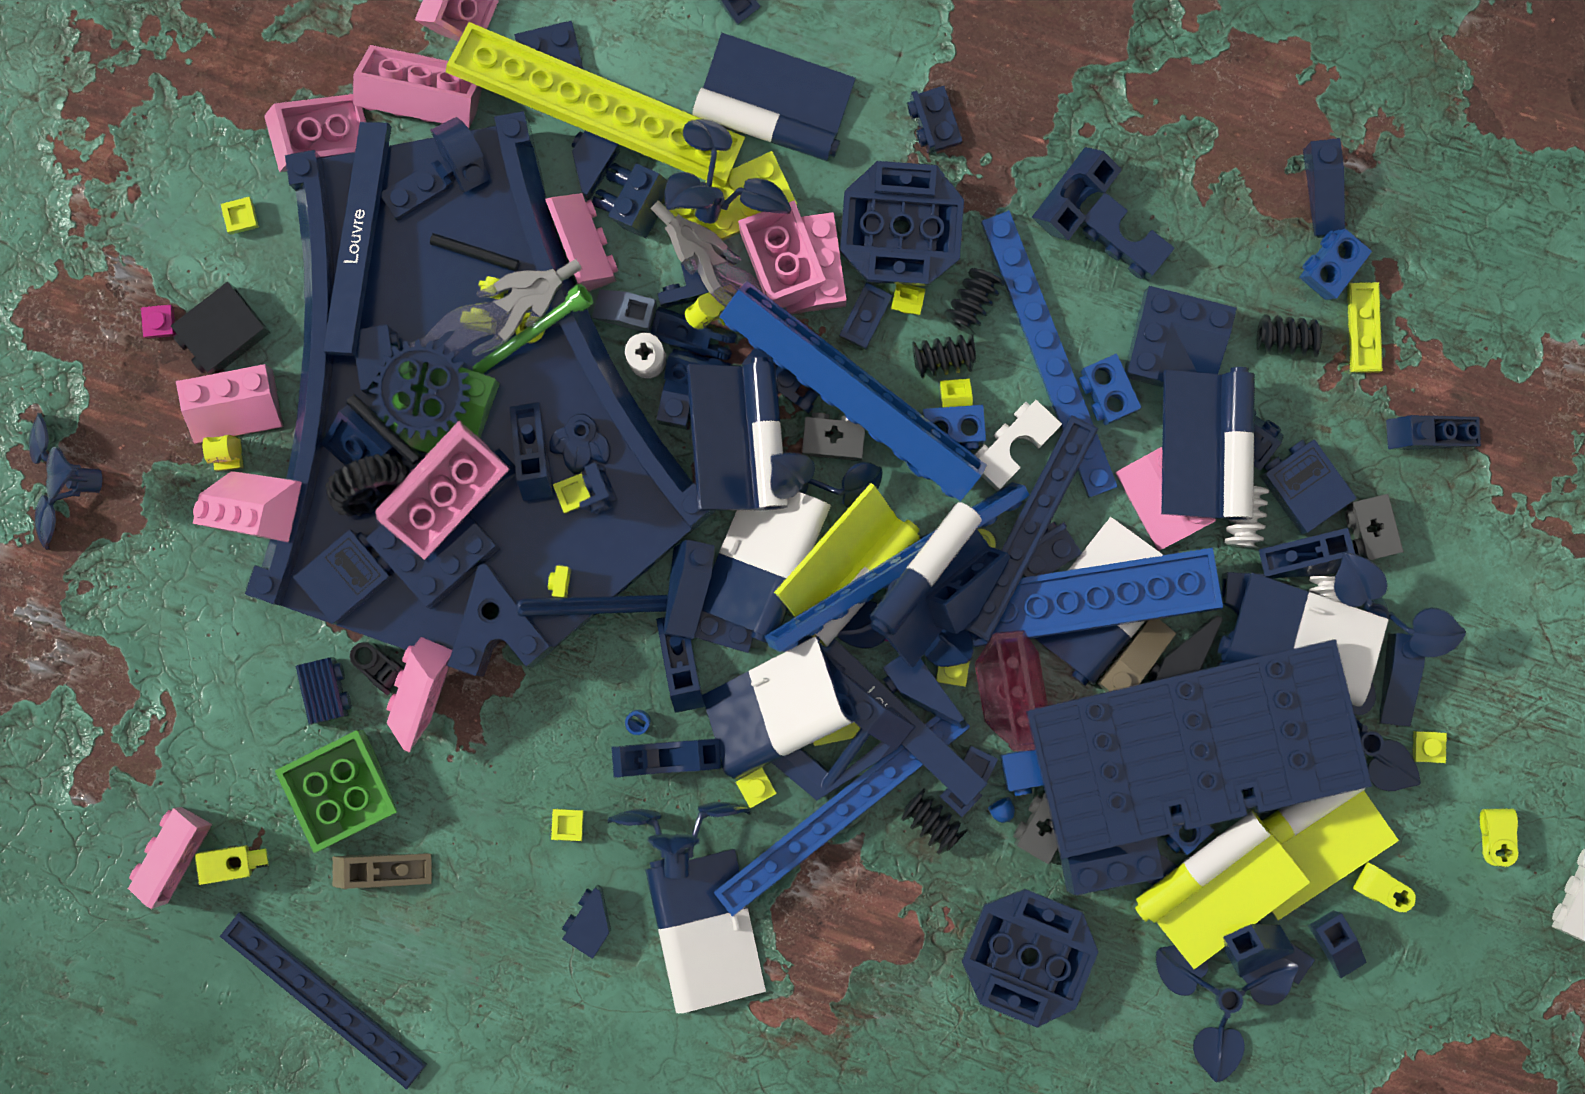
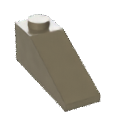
M1160 619L1148 620L1096 684L1105 692L1139 685L1176 633Z
M431 853L332 856L333 887L350 889L432 884Z

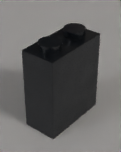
M228 281L171 325L176 332L173 336L174 340L183 350L188 348L195 356L191 361L202 374L204 372L209 374L220 373L271 333L238 290Z

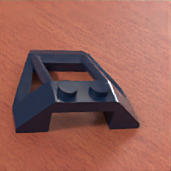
M825 651L824 653L837 692L846 695L853 703L856 710V720L854 723L860 729L830 770L803 748L772 762L816 801L896 751L915 728V725L893 707L887 708L844 672L846 668ZM870 735L882 741L846 769Z

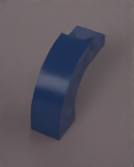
M719 738L612 747L613 776L628 777L721 769Z

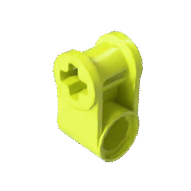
M1482 809L1480 812V829L1482 833L1483 858L1492 866H1511L1518 859V818L1515 809ZM1496 850H1504V856H1496Z
M1369 862L1365 865L1353 887L1354 890L1376 902L1378 901L1398 912L1411 910L1416 901L1415 894L1410 887L1392 878V875ZM1395 892L1401 893L1405 897L1403 902H1399L1393 897Z

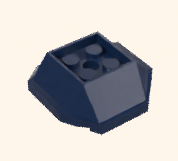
M876 161L844 191L840 253L868 282L929 286L960 260L964 199L937 165ZM897 221H905L908 223L910 230L907 233L901 234L895 231L893 225Z
M1024 888L983 905L961 962L981 1005L1038 1028L1076 1009L1097 957L1098 949L1083 912ZM1027 948H1034L1037 952L1035 961L1029 964L1022 962V952Z

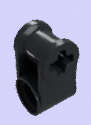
M370 642L358 643L350 651L351 663L374 686L389 696L399 672L405 668L383 652L377 645ZM363 647L369 648L373 654L372 660L368 664L361 663L358 658V653Z

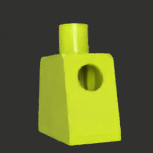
M248 845L195 854L199 885L249 877L252 875V869L269 866L266 848L249 851ZM238 857L241 860V866L232 868L229 864L230 858Z

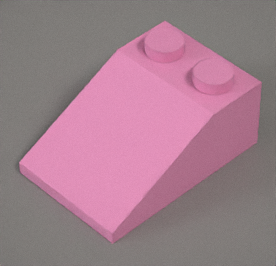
M353 94L275 103L264 115L279 172L287 171L285 155L315 150L321 158L355 152L360 122H366L362 107L353 105Z

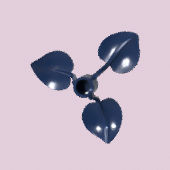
M696 119L690 120L685 124L683 128L685 141L698 150L711 151L707 183L701 182L697 176L688 172L672 174L665 187L667 210L677 208L696 209L695 216L700 221L712 224L718 220L721 209L728 210L729 204L737 196L741 195L740 201L751 209L762 212L790 214L791 207L782 190L773 182L765 179L751 178L746 180L744 188H737L725 200L723 192L716 187H712L717 150H730L732 145L730 133L722 125L710 120Z
M37 413L30 432L29 453L34 464H39L41 459L47 462L46 491L48 497L42 495L37 503L35 528L42 546L45 550H50L48 545L52 539L56 524L54 503L67 497L80 496L81 492L99 493L102 487V472L100 469L81 468L80 465L70 464L58 447H52L48 455L46 452L49 443L47 427L43 414ZM65 484L68 489H72V491L60 493Z
M783 453L770 456L772 468L770 488L773 495L779 499H789L798 492L805 494L808 484H811L836 495H843L842 503L849 508L870 483L875 485L878 490L882 479V467L870 462H862L852 466L846 472L842 480V489H836L812 479L815 473V465L808 456L797 453Z
M899 578L893 580L890 583L888 591L892 588V586ZM873 601L866 602L839 632L837 637L850 646L863 649L873 648L883 643L886 638L871 627L870 615L878 604ZM942 629L924 654L931 663L940 667L966 664L971 660L974 652L972 636L970 632L964 629L957 634Z
M1348 552L1343 554L1340 567L1334 579V591L1342 603L1351 607L1363 605V611L1392 620L1406 633L1413 634L1410 639V647L1415 653L1423 657L1442 656L1455 649L1462 642L1466 635V630L1451 614L1439 608H1426L1420 611L1413 619V628L1408 627L1393 612L1388 611L1385 600L1381 598L1387 591V579L1382 570L1362 556Z
M1372 682L1364 704L1361 707L1352 705L1354 714L1364 715L1374 706L1376 692ZM1356 718L1364 755L1373 757L1367 766L1372 784L1384 791H1397L1420 785L1419 771L1409 751L1397 741H1383L1379 733L1368 731L1367 725H1363Z
M711 802L698 806L699 814L692 835L662 834L657 819L662 818L661 813L648 809H633L609 817L608 824L614 822L629 826L643 824L653 826L656 835L649 836L648 842L661 851V858H664L665 877L680 879L689 876V858H693L694 846L700 843V838L697 836L704 818L709 816L723 817L742 812L750 815L751 810L730 802Z
M1175 945L1161 947L1156 952V966L1159 976L1170 991L1178 995L1189 996L1195 991L1198 983L1216 995V1005L1224 1011L1219 1024V1030L1214 1027L1202 1029L1195 1037L1193 1052L1198 1063L1210 1075L1213 1081L1217 1083L1223 1081L1238 1067L1245 1050L1244 1039L1239 1031L1235 1029L1224 1030L1228 1018L1231 1017V1013H1236L1241 1009L1243 1005L1242 996L1245 995L1246 991L1250 990L1251 997L1257 1003L1267 1006L1280 1003L1291 989L1298 966L1286 958H1281L1242 976L1247 984L1239 991L1231 987H1224L1219 990L1201 979L1208 971V960L1196 969H1193Z

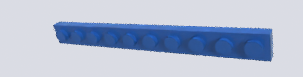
M1010 210L983 220L981 225L1002 279L1005 282L1006 289L1056 417L1062 423L1060 426L1062 432L1071 415L1093 425ZM1097 434L1078 468V473L1088 498L1118 487Z
M1012 482L973 506L972 509L982 519L977 528L991 525L997 521V516L1004 511H1012L1021 506V501L1030 496L1025 485ZM935 531L764 636L769 647L778 652L789 651L798 645V640L820 632L824 628L823 625L825 623L847 615L849 613L848 609L857 603L863 604L874 597L873 593L881 588H888L893 580L902 575Z
M935 716L925 724L947 746L970 729L968 724L961 729L938 716ZM901 744L896 751L869 768L718 888L714 894L731 916L734 917L920 769L923 764Z

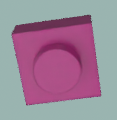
M172 305L141 307L144 338L169 337L176 334L171 327L175 323L174 307Z

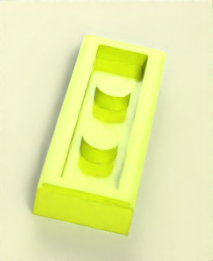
M1379 282L1349 283L1347 285L1350 373L1382 372Z

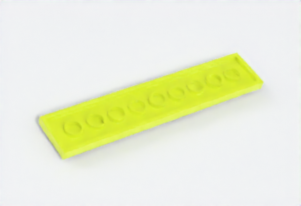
M468 22L446 65V73L707 181L711 151L698 150L689 145L683 137L685 124L690 120L701 118ZM730 130L727 131L732 137L731 148L728 151L717 150L712 181L713 184L723 188L726 185L745 139L744 136Z

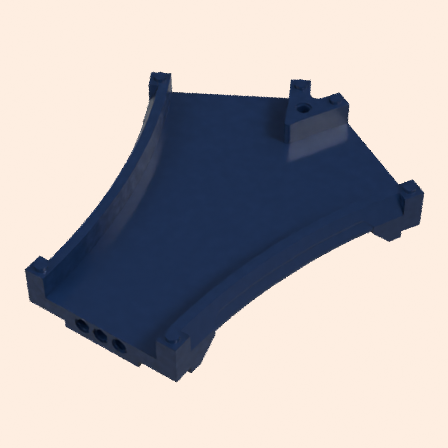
M524 111L494 116L496 126L471 130L484 155L482 159L491 178L490 180L463 192L456 177L453 176L450 178L453 184L447 187V191L397 221L383 198H380L360 329L388 325L392 332L398 333L400 351L404 350L403 341H408L411 348L415 347L416 339L421 340L423 347H426L429 340H433L435 350L441 344H444L445 355L452 351L456 352L452 361L454 363L463 361L462 367L473 371V366L506 343L499 336V332L504 328L511 314L493 302L498 299L480 295L481 287L478 286L479 281H486L487 276L501 279L515 271L430 245L432 234L435 233L519 260V266L516 272L548 271L551 269L556 271L568 264L545 200L544 182L536 154L532 129ZM434 138L400 143L388 147L382 191L430 162L439 160L440 163L446 161L441 156ZM315 150L285 155L289 185L296 191L303 249L305 302L304 346L298 412L286 479L299 481L302 484L289 542L269 540L262 567L254 565L245 595L331 623L293 577L349 529L356 534L361 531L368 537L382 523L378 521L375 511L371 514L365 513L361 516L355 514L351 517L339 515L338 511H334L327 497L326 484L328 483V478L334 475L337 469L344 468V464L321 443L339 411L348 405L346 402L352 395L358 396L376 414L383 407L382 405H372V402L379 398L378 394H365L361 391L355 356L327 355L323 352L355 152L321 158ZM573 276L562 281L563 285L555 293L548 310L543 316L566 301L565 297L568 295V291L576 286ZM512 289L508 290V293H505L504 297L508 296L511 293ZM531 308L527 313H534V312L532 311V308ZM473 309H478L491 313L490 317L494 318L497 322L495 335L465 329L461 324L463 312L472 313ZM587 309L570 312L547 328L539 341L526 343L483 373L486 376L495 378L500 385L480 439L492 451L500 448L515 465L509 407L539 402L551 470L553 496L523 501L515 474L488 499H481L469 512L471 517L495 542L500 550L484 564L479 565L473 574L433 609L425 607L391 569L388 572L394 578L337 626L407 650L409 645L414 646L423 637L452 650L447 666L482 677L485 675L493 649L500 642L505 641L526 667L533 668L578 628L580 629L596 615H518V600L554 598L552 590H548L550 572H555L556 566H564L571 569L567 598L619 596L715 512V510H698L695 483L690 480L667 447L664 446L630 394L613 364ZM533 323L527 324L526 327H525V329H526L527 327H529L530 325H532ZM514 333V334L508 339V341H509L510 339H512L513 337H515V336H516V333ZM576 414L590 416L596 424V431L604 435L609 444V458L606 463L590 458L587 464L596 462L605 467L617 497L616 501L611 502L612 508L598 514L581 508L564 513L553 487V484L578 474L583 476L587 474L585 469L577 474H573L565 465L563 453L549 451V442L552 434L557 429L566 427L568 420ZM576 425L575 430L578 434L586 433L584 425ZM394 447L388 453L390 456H397L399 460H402L408 475L427 456L426 453L415 450L421 458L415 465H412ZM371 546L369 549L376 557L379 556L378 552ZM490 603H496L500 609L498 617L493 620H489L485 616V608Z

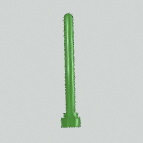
M581 284L573 287L568 291V295L565 297L566 301L473 366V371L481 374L485 373L570 312L584 311L593 304V299L589 291Z

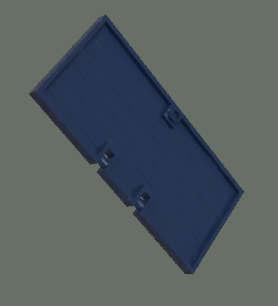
M1336 639L1026 711L1060 858L1062 859L1175 833L1174 826L1182 824L1188 830L1247 816L1246 809L1256 807V812L1260 813L1372 787ZM1251 788L1252 795L1243 797L1241 790ZM1179 805L1180 812L1170 814L1169 807Z

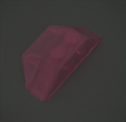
M1024 630L994 633L974 663L984 721L1001 739L1009 744L1008 746L1013 752L1035 750L1026 711L1048 706L1039 652Z

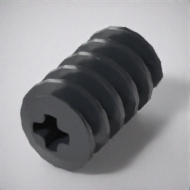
M971 268L968 272L970 278H966L962 282L965 289L957 290L956 294L959 299H953L950 302L953 309H947L944 314L950 323L959 330L969 335L971 333L976 335L970 326H981V322L976 316H987V312L982 306H993V302L988 296L989 294L998 296L1000 293L994 288V285L1004 286L1005 282L991 272Z
M1264 314L1258 325L1257 350H1259L1261 344H1265L1266 353H1270L1273 345H1276L1278 354H1282L1285 346H1288L1290 355H1294L1297 347H1300L1302 356H1306L1309 348H1312L1313 356L1317 358L1322 344V326H1319L1316 319H1311L1307 325L1304 318H1299L1295 324L1293 317H1287L1283 323V319L1279 315L1275 316L1271 321L1270 316Z
M972 333L969 335L967 343L962 335L957 336L956 344H954L950 336L946 337L944 346H942L938 338H935L932 348L927 340L922 341L920 349H918L914 341L912 342L915 368L921 378H925L927 369H930L933 377H937L938 368L940 367L945 375H949L950 366H953L957 374H959L962 364H965L968 371L972 372L973 365L976 363L975 343Z
M923 788L904 807L905 811L902 820L905 821L912 817L913 822L910 828L913 830L921 826L920 838L930 834L931 838L928 845L932 846L939 843L940 846L937 854L940 855L949 851L968 829L958 833L961 823L956 821L949 824L952 814L948 812L941 816L943 805L938 804L931 807L934 797L929 796L923 799L922 797L926 790Z

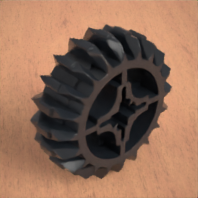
M375 454L372 457L365 456L360 460L355 459L350 464H344V468L337 469L334 475L328 478V483L326 484L327 497L330 505L333 506L334 511H338L339 515L351 517L355 514L357 516L365 513L371 514L408 476L406 466L403 465L402 460H399L397 456H390L389 454L382 456Z

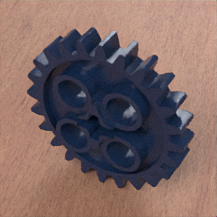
M416 339L415 347L411 348L408 341H403V351H400L396 346H392L394 356L390 357L383 354L382 357L386 365H375V368L381 374L380 376L371 377L372 381L378 383V387L370 389V393L379 395V398L373 401L372 405H382L383 407L377 416H389L386 422L387 427L397 423V434H400L407 428L408 438H412L415 432L419 431L421 439H425L427 430H430L432 435L437 437L438 427L440 426L446 432L450 431L447 422L450 420L457 423L459 420L455 413H466L465 408L460 405L461 402L471 400L468 396L463 395L464 390L472 388L471 385L463 384L462 381L469 376V373H460L458 370L463 366L464 362L454 363L452 361L456 354L454 351L445 355L444 344H441L435 350L433 340H429L426 347H423L421 340ZM408 361L413 362L417 367L416 376L410 380L404 378L401 374L402 365ZM428 362L429 367L424 386L429 388V392L422 394L419 414L414 416L413 409L418 393L413 390V386L420 384L423 363ZM438 368L444 369L448 375L447 382L442 386L435 385L431 380L432 372ZM399 392L407 393L411 399L407 409L401 410L394 403V398ZM431 398L438 400L441 404V411L437 416H430L425 411V403Z

